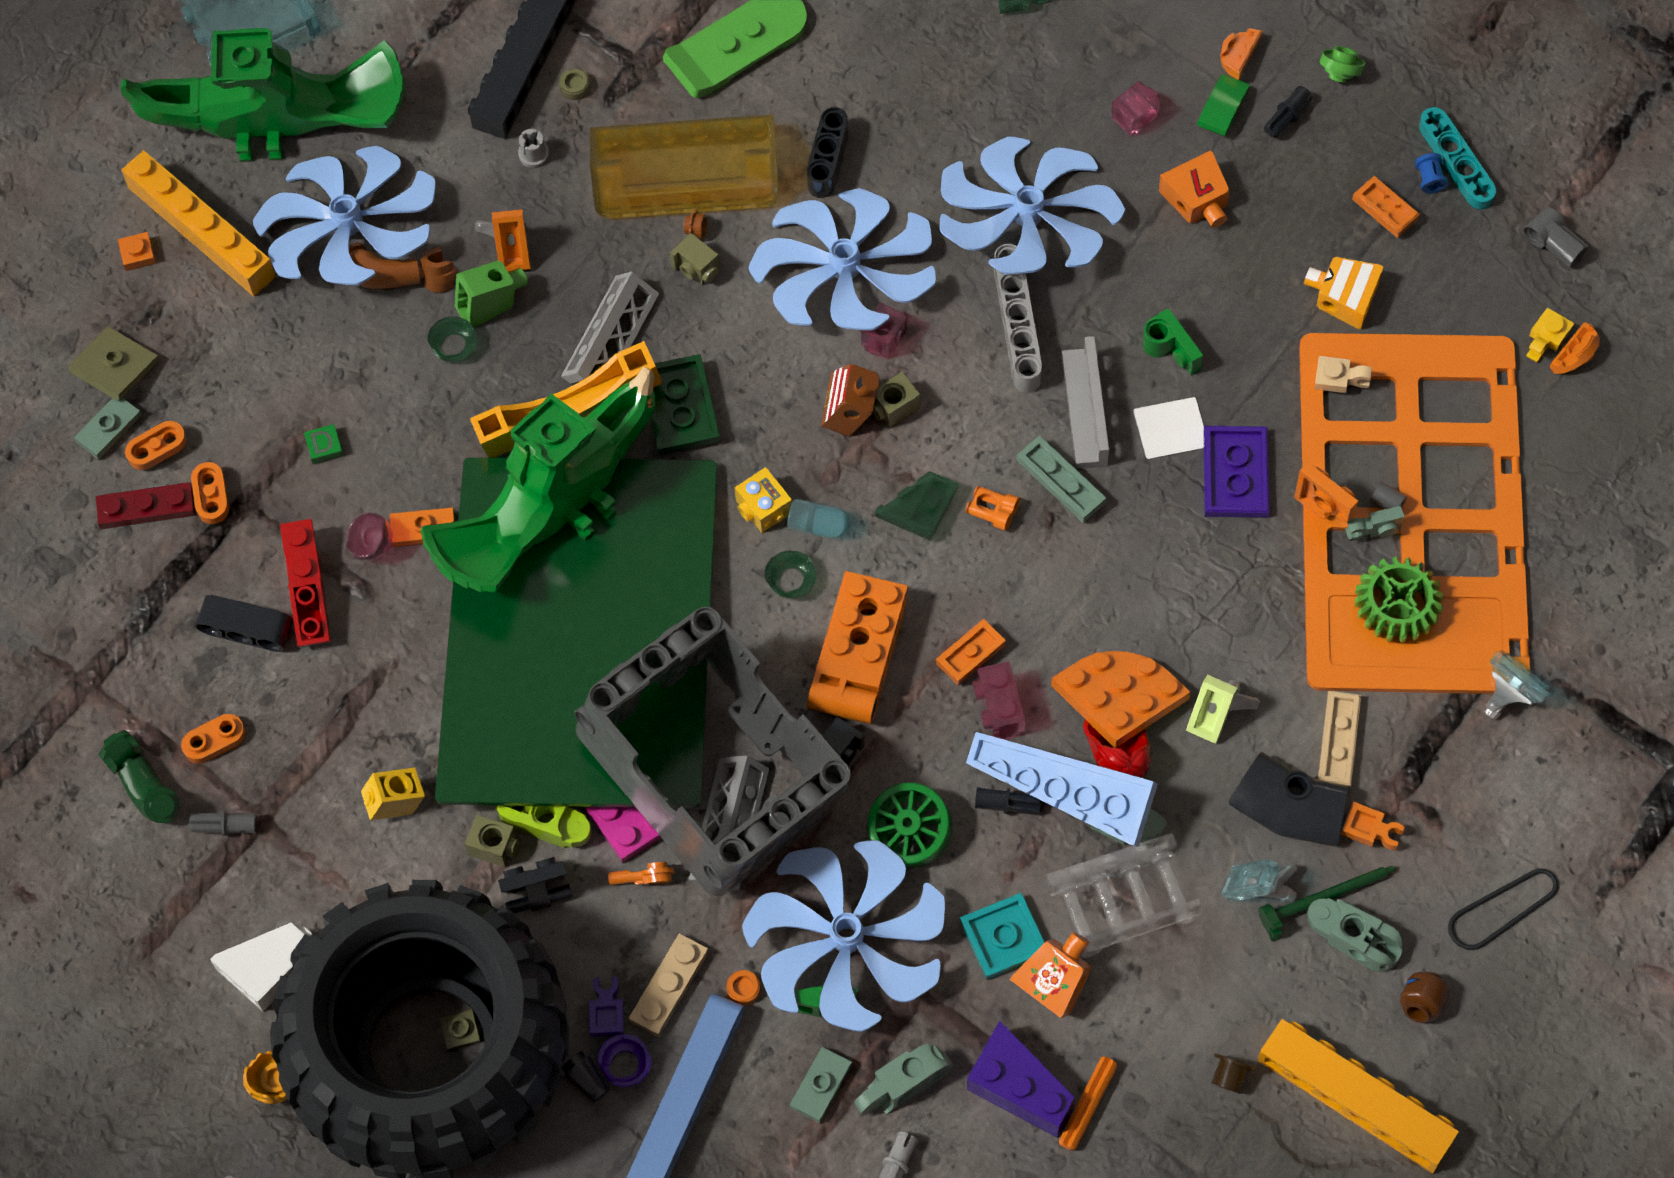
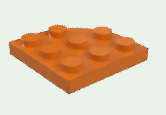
M1125 651L1094 653L1075 662L1051 679V686L1114 748L1140 733L1190 698V691L1162 665L1149 657Z

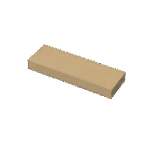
M1328 691L1318 780L1349 785L1348 790H1350L1361 695Z

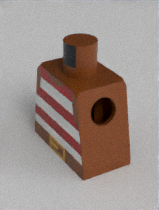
M848 364L830 373L821 427L849 437L873 411L876 390L879 386V375L874 371L855 364Z

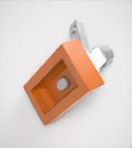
M523 209L492 212V222L477 221L474 223L476 232L495 238L498 261L503 263L507 271H513L518 268L522 270L530 269Z

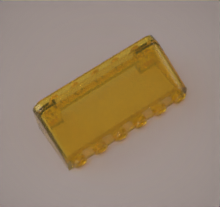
M773 114L590 127V172L596 212L604 218H625L692 213L694 210H697V212L763 208L773 205L779 198Z

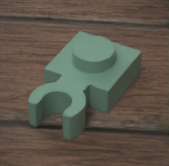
M1396 506L1369 513L1367 518L1351 519L1347 523L1348 527L1345 528L1349 541H1353L1365 535H1369L1370 538L1393 536L1401 530L1404 514L1401 506Z

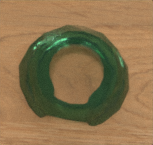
M457 316L438 320L430 328L427 335V341L434 354L440 360L449 363L467 359L474 352L477 344L476 333L471 323ZM447 336H461L465 340V347L460 353L445 356L440 352L438 347Z
M788 550L780 552L770 558L765 566L766 582L776 594L783 598L793 599L802 597L811 592L816 582L817 572L814 564L807 555L799 551ZM791 568L800 571L803 575V583L799 588L784 592L776 585L779 575L784 570Z

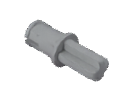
M902 1131L897 1133V1138L889 1156L883 1158L882 1163L884 1167L879 1178H901L903 1174L908 1172L907 1164L918 1143L916 1137L911 1135L904 1147L903 1145L909 1133Z

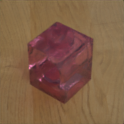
M1138 81L1112 101L1111 118L1132 137L1158 117L1159 96L1152 88H1147L1142 82Z
M880 302L874 311L889 315V320L875 330H861V345L870 354L875 356L881 355L889 359L907 332V315ZM881 330L889 332V334L883 336L876 333Z

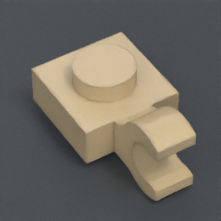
M1319 356L1314 389L1346 393L1347 385L1369 388L1372 367L1356 366L1350 368V359Z

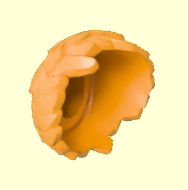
M267 1051L265 1054L260 1052L256 1059H253L244 1069V1087L251 1097L264 1104L280 1103L286 1100L287 1096L279 1082V1072L272 1057V1051Z

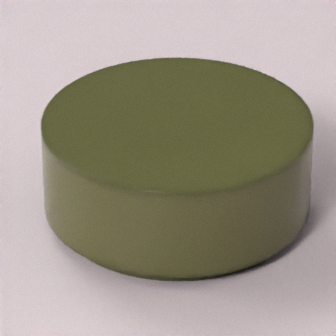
M580 69L565 71L559 78L561 94L570 100H579L585 97L590 90L588 75Z

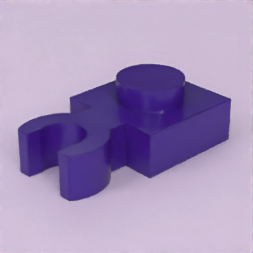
M595 977L593 988L599 1000H589L590 1037L624 1034L623 999H614L619 992L617 977H612V986L608 990L601 989L599 977Z

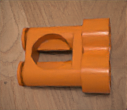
M977 486L973 494L974 499L972 502H968L965 513L991 522L993 527L1007 531L1013 516L1019 508L1021 499L1009 493L1005 496ZM982 500L996 505L993 510L978 504Z

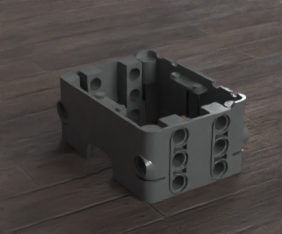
M701 607L679 623L671 626L660 637L630 659L619 664L608 675L590 688L585 704L574 711V714L578 721L576 734L581 742L705 891L710 895L722 896L743 880L751 877L766 862L824 820L836 801L848 792L847 783L851 774L848 765L834 751L807 717L803 714L798 720L793 718L765 686L758 674L760 662L714 608ZM704 658L710 663L711 668L725 685H728L735 693L734 697L737 700L730 705L729 714L763 755L772 756L780 750L785 757L788 756L796 769L803 776L802 779L778 797L775 794L770 796L760 811L715 845L683 806L676 810L667 797L653 783L651 778L640 771L636 762L638 757L637 751L617 729L618 725L635 713L646 688L657 682L666 691L685 676L689 666L695 667L700 665Z

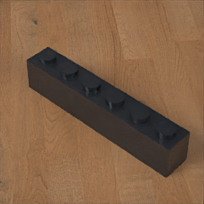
M527 0L521 3L516 23L508 28L505 37L506 42L502 50L498 49L496 51L490 73H486L483 76L480 92L477 98H473L469 104L468 115H470L473 129L506 140L577 0Z

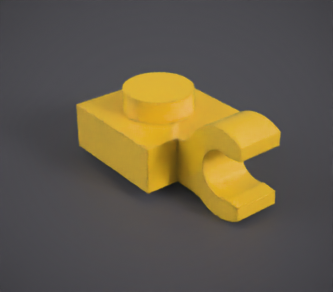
M1547 307L1531 329L1529 336L1534 338L1529 346L1530 350L1526 357L1537 363L1548 347L1557 351L1571 332L1574 323Z

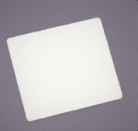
M1195 397L1134 409V415L1147 459L1203 448L1204 426Z

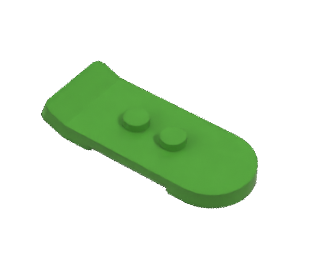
M750 0L682 43L668 47L663 55V61L691 96L700 98L712 94L727 85L735 76L780 48L785 49L800 39L807 26L805 5L801 0Z

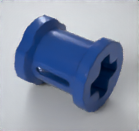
M1438 153L1422 155L1414 163L1415 168L1421 174V190L1426 194H1433L1444 190L1449 184L1448 179L1443 176L1441 168L1443 160L1442 156Z

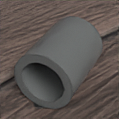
M1381 482L1374 491L1370 501L1383 509L1401 506L1402 508L1407 496Z

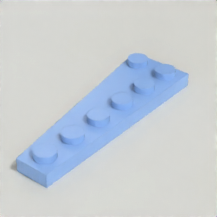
M978 732L975 733L966 762L1136 847H1139L1158 785L1150 780Z

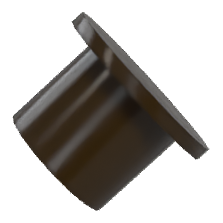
M1215 1053L1214 1057L1220 1060L1211 1083L1240 1094L1248 1070L1255 1072L1256 1068Z

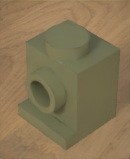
M692 233L670 252L671 268L675 271L680 268L681 272L688 279H695L702 286L705 283L712 282L719 272L718 254Z

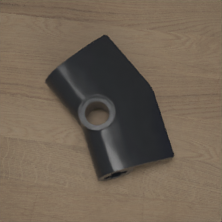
M1261 752L1229 799V805L1277 835L1337 846L1349 785L1310 778L1306 773L1292 771ZM1292 786L1301 787L1304 790V794H1292L1288 788Z

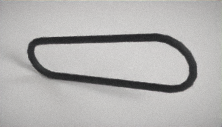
M1537 868L1457 911L1451 917L1448 924V933L1452 941L1457 946L1466 950H1475L1483 947L1553 897L1558 889L1556 876L1549 870ZM1543 873L1551 878L1553 882L1551 892L1480 943L1467 945L1456 938L1453 932V925L1460 915L1535 874Z

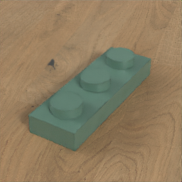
M1040 435L1016 455V461L1082 523L1106 504V497Z

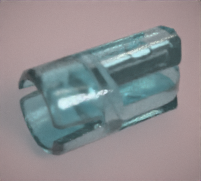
M794 499L790 506L787 527L795 531L835 538L847 529L849 517L845 511L835 506Z

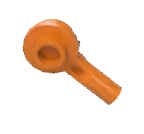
M667 862L648 863V869L643 871L631 872L630 870L608 872V881L610 885L634 883L635 885L665 884L672 882L671 874L675 872L674 868L667 866Z

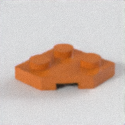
M1309 462L1300 469L1294 498L1318 517L1327 519L1330 515H1336L1339 522L1348 523L1355 515L1358 500L1354 493L1347 487H1340L1331 480L1329 474L1324 469L1314 467Z

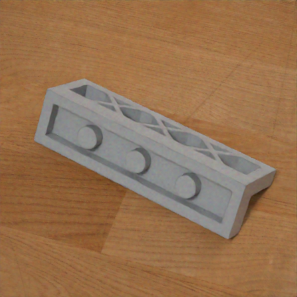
M634 272L616 275L561 377L570 384L580 382L590 375L595 364L601 363L603 366L610 358H608L605 345L611 338H615L617 353L631 347L659 293ZM636 288L647 295L641 307H635L633 293ZM629 312L631 327L628 332L622 333L619 319L623 313Z
M1092 336L1085 337L1084 349L1062 351L1076 469L1105 467L1108 465L1109 446L1095 337Z
M748 755L719 759L702 825L703 832L710 840L718 827L720 828L718 836L713 841L714 845L759 811L769 768ZM735 767L733 776L726 781L729 768ZM727 797L726 806L719 812L720 803ZM690 873L689 881L694 884H700ZM739 883L737 886H735V887H734L733 889H731L730 891H737V890H739L741 883Z

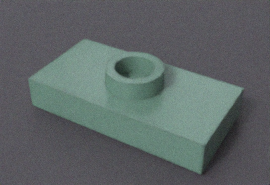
M112 398L74 439L76 443L99 460L132 427L142 414L124 398L120 401Z
M821 1047L789 1105L790 1109L820 1124L849 1072L852 1062Z

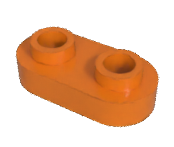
M165 421L133 438L125 448V455L129 464L137 470H147L175 455L186 445L187 437L185 431L179 423ZM169 438H176L174 442L166 443ZM142 453H148L147 457L139 459Z
M204 462L197 465L191 474L195 508L203 522L217 524L222 522L229 513L225 477L217 464ZM207 479H214L213 483L209 485L204 484ZM218 507V510L216 512H208L210 508Z
M223 714L189 731L182 739V751L185 757L192 763L202 764L239 746L245 738V727L241 719L236 715ZM225 726H232L231 731L227 733L222 732ZM195 741H203L200 747H192Z

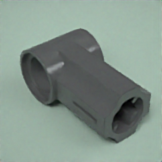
M1545 207L1523 228L1525 237L1532 245L1538 248H1547L1569 268L1571 266L1574 267L1589 248L1585 242L1565 227L1562 216L1550 207Z

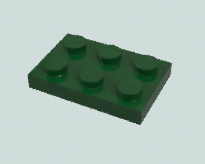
M701 354L654 363L663 382L653 387L656 408L651 417V424L658 455L720 442Z

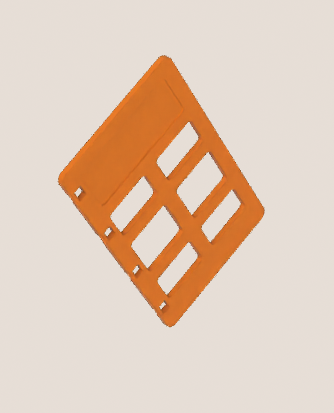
M1308 333L1304 335L1299 345L1302 467L1309 462L1314 467H1320L1325 470V446L1327 444L1393 445L1397 449L1398 491L1407 496L1406 502L1401 508L1404 514L1401 530L1397 532L1400 535L1401 563L1404 564L1406 558L1410 557L1411 566L1416 567L1418 563L1422 562V572L1425 573L1424 534L1427 532L1492 533L1497 538L1498 576L1496 577L1433 576L1431 581L1440 582V588L1437 591L1443 592L1444 596L1442 602H1440L1443 609L1441 614L1437 615L1439 618L1437 624L1434 626L1430 625V631L1426 635L1419 632V637L1415 641L1407 634L1406 641L1403 643L1400 642L1396 635L1393 636L1392 641L1388 642L1386 633L1382 632L1380 636L1376 637L1374 634L1376 627L1373 626L1366 629L1364 624L1367 618H1359L1357 615L1360 608L1355 607L1354 604L1355 598L1358 597L1355 590L1356 586L1361 584V575L1331 574L1328 571L1327 532L1345 531V528L1348 527L1347 523L1339 522L1336 515H1330L1327 519L1318 517L1303 505L1306 675L1308 685L1318 691L1494 694L1496 682L1491 673L1497 671L1508 681H1511L1515 674L1521 676L1526 681L1520 689L1524 693L1530 685L1531 676L1528 647L1529 635L1524 564L1515 346L1513 341L1505 336L1347 333ZM1319 356L1350 359V368L1356 366L1372 367V380L1393 381L1395 384L1396 420L1389 422L1329 421L1325 419L1323 390L1314 389ZM1497 372H1507L1508 385H1497ZM1421 380L1487 382L1490 385L1491 422L1451 423L1421 421L1419 418L1418 382ZM1422 446L1490 447L1493 451L1495 508L1489 510L1430 509L1424 507L1422 504L1420 448ZM1501 460H1511L1512 474L1501 473ZM1357 507L1356 513L1351 519L1367 518L1369 513L1384 509ZM1505 550H1516V564H1506ZM1396 580L1397 582H1400V583H1406V582H1404V581ZM1377 587L1373 591V598L1377 607L1380 608L1384 598L1381 596L1382 591ZM1418 591L1413 600L1417 603L1416 608L1421 612L1425 608L1421 593ZM1392 616V618L1402 619L1398 616ZM1509 642H1520L1521 657L1510 656Z

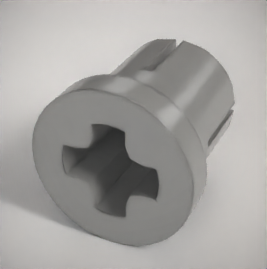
M536 129L523 131L519 137V159L526 167H541L549 158L548 146L544 142L543 135Z

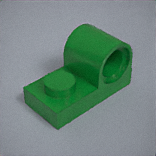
M1169 308L1146 322L1142 340V347L1145 353L1151 357L1160 358L1173 352V357L1178 366L1181 368L1185 367L1190 375L1201 370L1203 354ZM1160 335L1163 336L1164 339L1156 340L1151 336Z

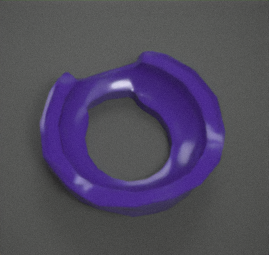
M618 1034L608 1038L600 1047L597 1056V1063L605 1077L612 1085L619 1087H631L641 1083L648 1075L652 1064L646 1044L631 1034ZM621 1052L634 1054L638 1060V1067L632 1075L616 1078L611 1074L609 1066L617 1054Z

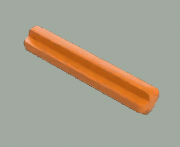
M1105 1056L1100 1058L1059 1139V1145L1070 1151L1076 1150L1117 1069V1063L1114 1060Z

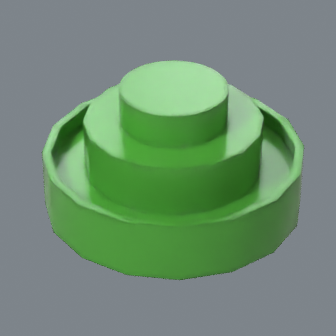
M1335 46L1334 49L1323 50L1319 60L1320 64L1325 67L1324 70L1329 73L1328 77L1342 83L1346 82L1347 79H1353L1354 76H1361L1365 67V62L1357 57L1358 53L1355 50L1343 46Z

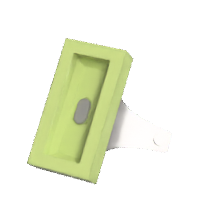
M1207 674L1202 683L1186 731L1216 744L1220 738L1229 711L1258 709L1260 701L1256 697L1239 694L1241 688L1236 680H1230L1226 683Z

